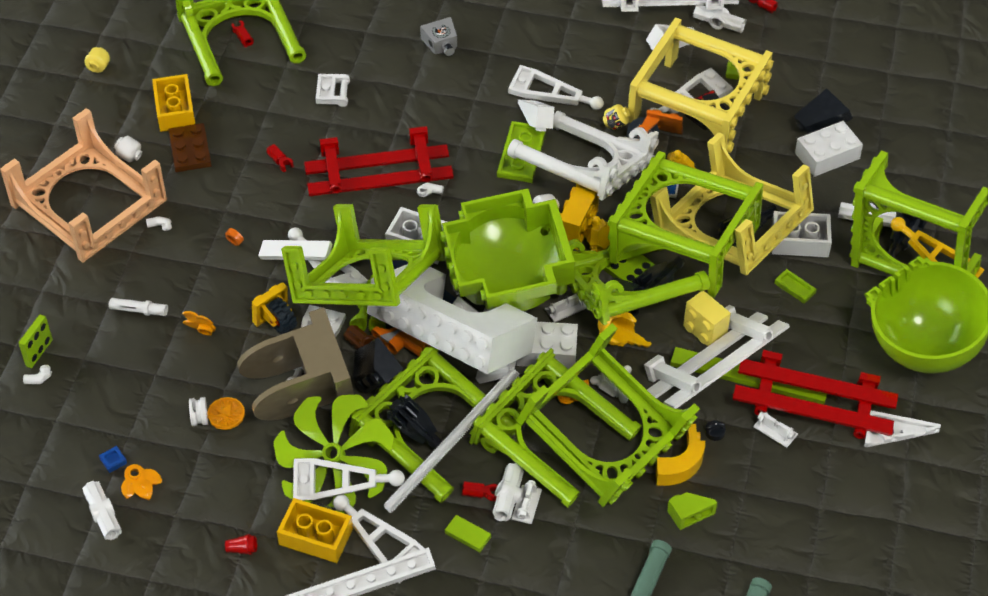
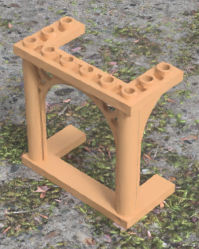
M87 108L72 118L78 143L47 166L41 168L40 171L30 178L24 180L20 162L16 159L0 168L11 206L15 209L20 206L74 249L78 260L82 263L167 200L160 163L153 160L141 169L142 175L136 172L104 144L95 130L92 113ZM88 157L90 158L88 163H86V164H82V163H81V162L84 161L86 158H88ZM84 169L106 171L142 197L93 234L89 218L84 212L67 223L51 209L49 204V196L55 184L66 175ZM40 191L45 192V194L41 196H35Z

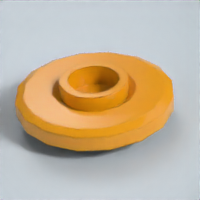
M231 397L215 400L207 411L208 420L211 425L222 430L237 427L243 422L245 417L243 404Z

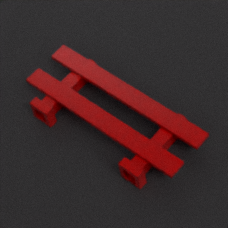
M427 126L409 128L410 145H415V148L337 158V155H339L338 137L320 139L321 156H325L326 159L304 162L306 175L328 172L329 181L307 183L309 196L453 179L451 165L431 168L430 159L449 157L447 144L427 147ZM418 161L419 166L418 170L340 179L339 174L341 170Z
M763 350L760 362L745 359L739 365V374L761 378L759 390L736 384L732 400L755 405L754 413L756 415H759L760 412L765 413L768 408L853 427V434L857 439H864L867 431L892 436L893 420L870 415L872 404L896 409L898 394L877 389L881 376L861 372L857 384L804 373L780 367L783 354ZM773 381L857 400V412L771 393Z

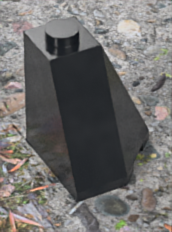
M827 88L794 115L797 128L801 132L805 131L807 134L841 121L848 122L853 119L850 110Z

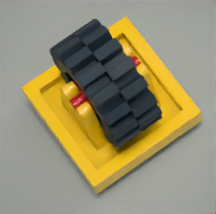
M284 282L272 286L269 291L263 295L256 296L252 301V322L256 327L267 321L280 334L287 333L297 327V319L288 305V286Z

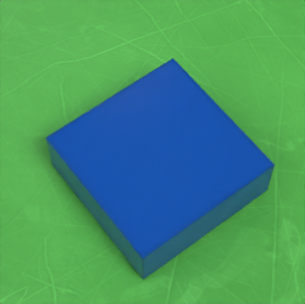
M117 446L99 455V459L109 473L127 464L126 458Z

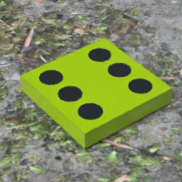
M638 255L618 261L617 264L612 263L603 270L614 278L632 282L655 264L643 255Z
M41 314L18 342L25 365L31 369L53 340L47 318Z

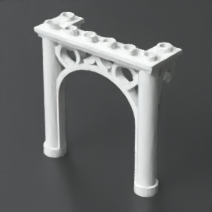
M556 111L553 119V128L557 130L562 129L603 147L611 154L612 161L607 163L602 157H595L589 161L588 167L575 166L528 147L517 139L510 143L507 155L514 159L519 158L597 192V196L600 197L599 200L603 201L649 166L651 158L655 157L653 153L659 143V139H657L659 132L655 131L648 134L644 128L637 127L630 132V138H617L572 119L563 112ZM636 135H639L640 139H636L634 137Z

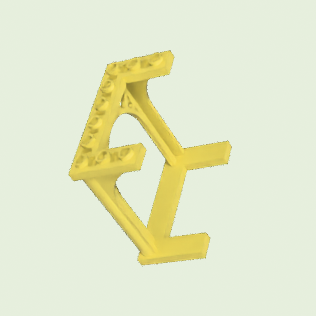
M675 17L630 84L628 110L630 112L629 123L640 115L642 98L699 120L709 128L714 136L718 132L724 134L726 150L731 153L734 148L732 141L736 135L734 128L737 125L738 117H742L744 114L745 106L750 104L753 93V99L760 101L763 95H767L770 86L768 83L772 75L770 70L774 63L772 60L773 52L766 50L763 55L682 26V19ZM679 41L725 57L736 67L739 74L737 87L725 97L715 100L693 99L647 81L664 56V66L672 67L678 58ZM748 67L751 71L747 72L742 69ZM725 103L730 109L723 110L720 104Z
M718 132L707 142L711 165L710 173L752 187L756 182L762 183V199L789 209L756 242L752 221L745 219L734 230L737 247L731 246L724 260L740 266V273L747 276L814 210L810 167L803 164L792 175L793 193L757 179L741 169L726 150L724 134ZM696 185L671 208L667 186L661 188L650 197L654 223L669 232L715 247L719 240L700 231L696 226L695 216L703 204L723 194ZM689 219L688 222L681 223L683 220Z

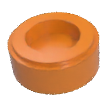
M229 228L225 233V237L233 245L239 246L244 241L243 236L233 228Z

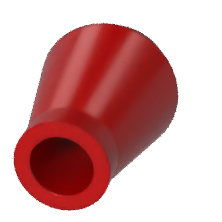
M247 534L225 541L227 553L252 555L253 552H257L258 545L255 535Z

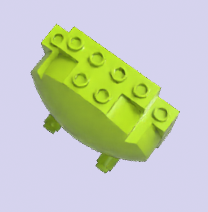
M529 189L518 190L462 202L461 211H458L459 220L442 223L443 231H440L442 243L446 242L447 246L444 247L446 266L450 271L451 285L454 286V290L459 291L460 297L465 296L476 305H484L487 310H492L507 303L522 311H526L541 305L550 299L552 294L563 295L567 291V285L575 283V261L556 199L533 204Z

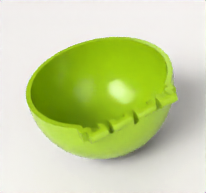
M918 256L909 262L908 266L905 265L893 273V277L889 276L879 283L878 287L875 286L864 294L867 304L871 307L872 327L878 343L890 358L910 370L932 374L957 369L972 360L980 352L988 339V290L975 275L959 266L931 261L927 257L923 259L921 256Z

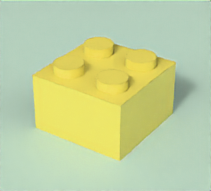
M701 291L686 302L683 326L688 332L694 334L702 344L709 346L728 333L731 313L705 291Z

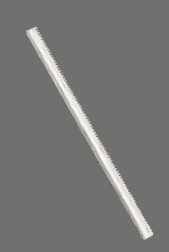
M513 367L483 397L476 407L469 412L465 419L453 429L451 434L437 446L420 467L408 477L407 481L393 493L392 497L385 502L384 507L389 513H392L397 508L396 506L402 503L401 501L412 492L411 490L417 487L416 485L420 483L419 481L423 480L424 476L430 473L429 471L438 464L439 460L443 459L442 457L454 447L455 443L457 444L466 431L470 430L469 428L473 426L475 419L479 415H484L483 413H485L488 406L498 400L497 398H499L500 394L505 389L507 390L508 386L512 385V381L519 377V373Z

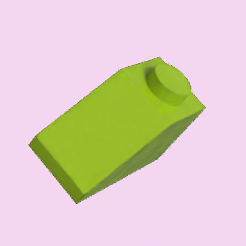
M686 492L681 495H675L669 500L667 512L679 530H682L716 514L717 501Z

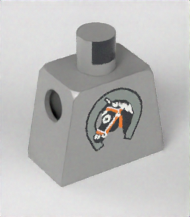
M451 17L420 26L421 39L434 54L443 52L446 56L454 54V49L457 48V34Z

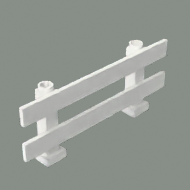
M602 0L603 7H621V12L638 11V6L706 5L707 10L724 9V4H739V0Z
M728 305L725 307L731 313L728 330H732L676 369L665 364L664 357L659 354L644 364L649 381L654 383L660 379V381L648 388L647 391L657 399L673 386L681 389L664 401L665 405L677 409L790 328L789 324L777 320L772 325L767 326L762 324L768 320L767 315L756 312L747 318L737 314L734 306ZM745 335L752 337L751 340L696 378L690 375Z

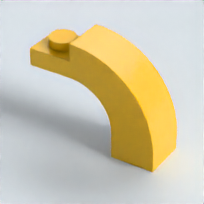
M691 424L692 426L687 430V449L684 453L676 457H657V486L680 484L690 479L699 470L703 461L705 441H700V432H697L696 424Z

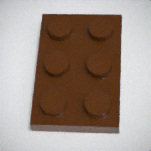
M204 123L168 129L175 172L212 167Z

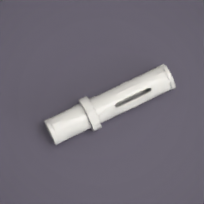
M111 298L109 301V309L144 313L145 316H150V314L166 316L168 313L167 304L152 303L149 300L142 302Z

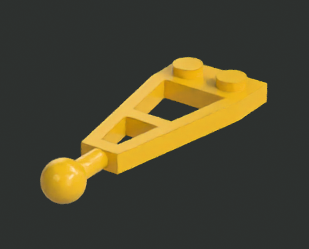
M901 217L892 219L890 223L892 230L902 232L909 237L908 243L923 259L927 257L931 261L938 262L935 257L940 252L952 259L955 258V250L920 230L916 233L906 226L905 220ZM918 240L934 248L931 254ZM980 267L975 276L979 278L984 269Z

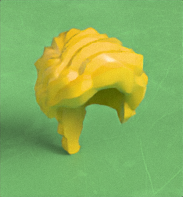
M629 312L610 317V321H607L606 325H603L598 320L599 334L611 323L618 328L609 342L611 345L623 347L628 343L648 348L652 344L635 333L634 323L637 320Z

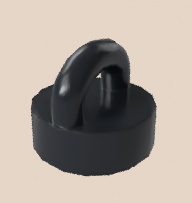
M717 420L708 422L705 428L707 438L719 441L725 436L726 428L724 422Z

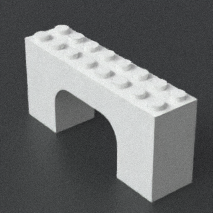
M408 264L397 269H394L395 277H397L408 266ZM429 267L399 295L400 304L398 306L368 305L367 314L486 374L532 353L537 324L536 317L507 303L487 312L463 310L443 300L446 274L432 267ZM374 277L371 278L370 284H375Z

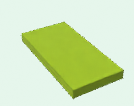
M512 121L498 167L497 177L532 183L537 166L519 158L509 157L507 155L508 147L514 139L523 142L524 145L541 152L546 131H536V128L529 126L527 123Z

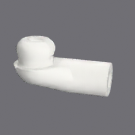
M425 183L418 187L417 194L420 197H426L432 193L442 195L444 186Z
M159 216L146 219L147 228L162 225L163 231L172 229V221L169 218Z
M42 365L38 374L24 375L23 383L42 384L51 377V367L49 365Z

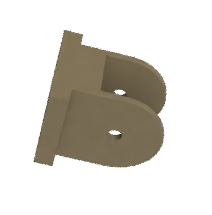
M324 307L309 312L310 325L262 341L248 349L237 362L238 370L242 376L247 378L272 377L300 367L303 368L305 374L277 384L259 395L252 404V410L256 418L270 421L294 416L296 410L308 397H321L322 400L317 407L319 408L333 403L341 395H354L350 375Z

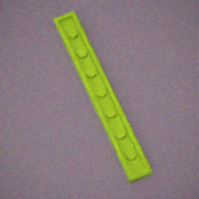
M675 347L670 366L678 368L698 354V352ZM714 357L695 372L703 374L723 359ZM740 363L719 378L758 389L761 378L739 374ZM774 381L771 392L819 404H825L827 397L826 393Z

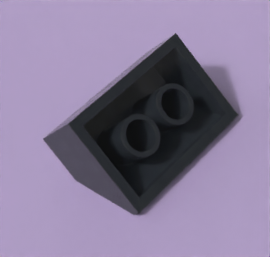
M379 337L355 351L353 379L356 382L357 388L365 394L386 384L403 370V367Z

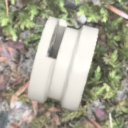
M200 397V400H195V398L189 399L192 427L198 424L208 425L206 397Z

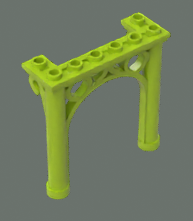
M175 0L178 20L185 26L204 71L205 81L209 86L219 85L223 81V76L208 44L207 37L214 26L231 17L254 15L269 20L274 25L290 61L297 64L306 58L305 50L300 46L279 0H203L193 3V0ZM254 3H260L256 8L249 6ZM209 15L214 16L211 20L201 19Z
M572 239L569 241L575 261V283L568 284V286L603 325L610 321V317L698 290L705 291L710 289V280L707 273L700 271L693 276L650 289L624 291L623 286L617 280H610L604 284L599 279L600 272L612 264L609 262L610 254H608V249L598 252L584 251L585 246L580 240ZM645 243L632 244L625 247V253L619 261L655 250L661 251L665 249ZM577 247L580 251H573V249Z
M432 346L423 349L420 357L416 360L412 359L403 372L400 371L393 377L392 382L386 383L380 388L379 393L375 397L373 395L367 399L368 408L354 411L351 415V423L349 424L348 435L350 437L371 419H380L387 427L393 426L394 443L391 451L387 450L379 442H366V444L371 447L378 444L410 474H413L424 460L405 444L397 426L390 420H383L379 417V413L382 410H391L389 406L393 402L388 401L396 394L398 398L401 395L404 397L407 394L414 400L428 392L447 391L460 396L474 408L486 395L438 353V349ZM428 374L434 382L423 384L420 382L419 377ZM414 379L415 386L406 388L405 386ZM505 415L500 420L507 427L515 425L516 422L510 415ZM515 432L509 433L507 435L512 437L515 434ZM431 469L430 473L426 474L425 478L419 482L435 495L434 498L439 503H442L451 495L454 487L434 469Z
M550 348L546 353L542 352L538 356L537 362L534 365L530 364L526 368L521 378L517 377L513 381L512 387L509 390L505 389L501 393L496 403L492 402L488 406L483 416L479 415L473 422L474 427L470 431L469 443L477 445L481 442L482 446L490 453H495L497 450L503 452L557 496L565 507L569 508L578 498L580 491L529 450L522 437L521 425L516 421L525 406V402L527 403L528 399L540 388L537 382L544 379L545 383L550 387L568 370L567 367L555 359L554 350ZM578 376L555 395L567 396L580 401L628 441H631L642 428L641 424L637 421H632ZM532 384L534 392L529 394L523 393ZM515 400L518 402V410L508 408ZM505 415H511L516 422L515 425L507 427L500 420ZM515 432L516 441L507 434Z

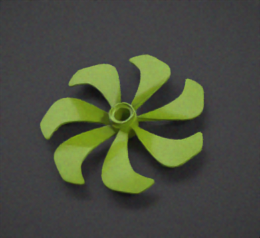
M354 394L341 395L333 402V443L327 441L316 420V409L322 400L321 397L306 398L294 414L296 427L314 441L324 446L322 450H303L292 446L283 430L274 440L277 462L285 468H294V459L297 458L319 459L323 457L326 461L337 463L343 461L349 465L377 470V474H387V467L382 461L368 457L345 456V450L366 442H379L387 450L391 451L394 435L383 421L371 419L358 429L342 446L338 444L343 428L351 414L356 410L369 407V404L361 395ZM337 449L336 457L331 458V451ZM318 466L316 469L315 493L320 492L328 467ZM333 468L335 489L342 488V470ZM363 474L369 482V475ZM283 480V492L285 496L293 500V483ZM385 482L377 483V487L370 488L368 497L372 498L383 491ZM355 492L343 494L348 497L350 505L354 507L356 503ZM333 500L325 507L334 511H338L333 506Z

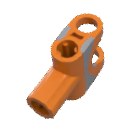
M375 326L371 330L372 336L379 337L387 349L394 355L405 347L420 357L423 349L431 347V345L395 327L385 329Z

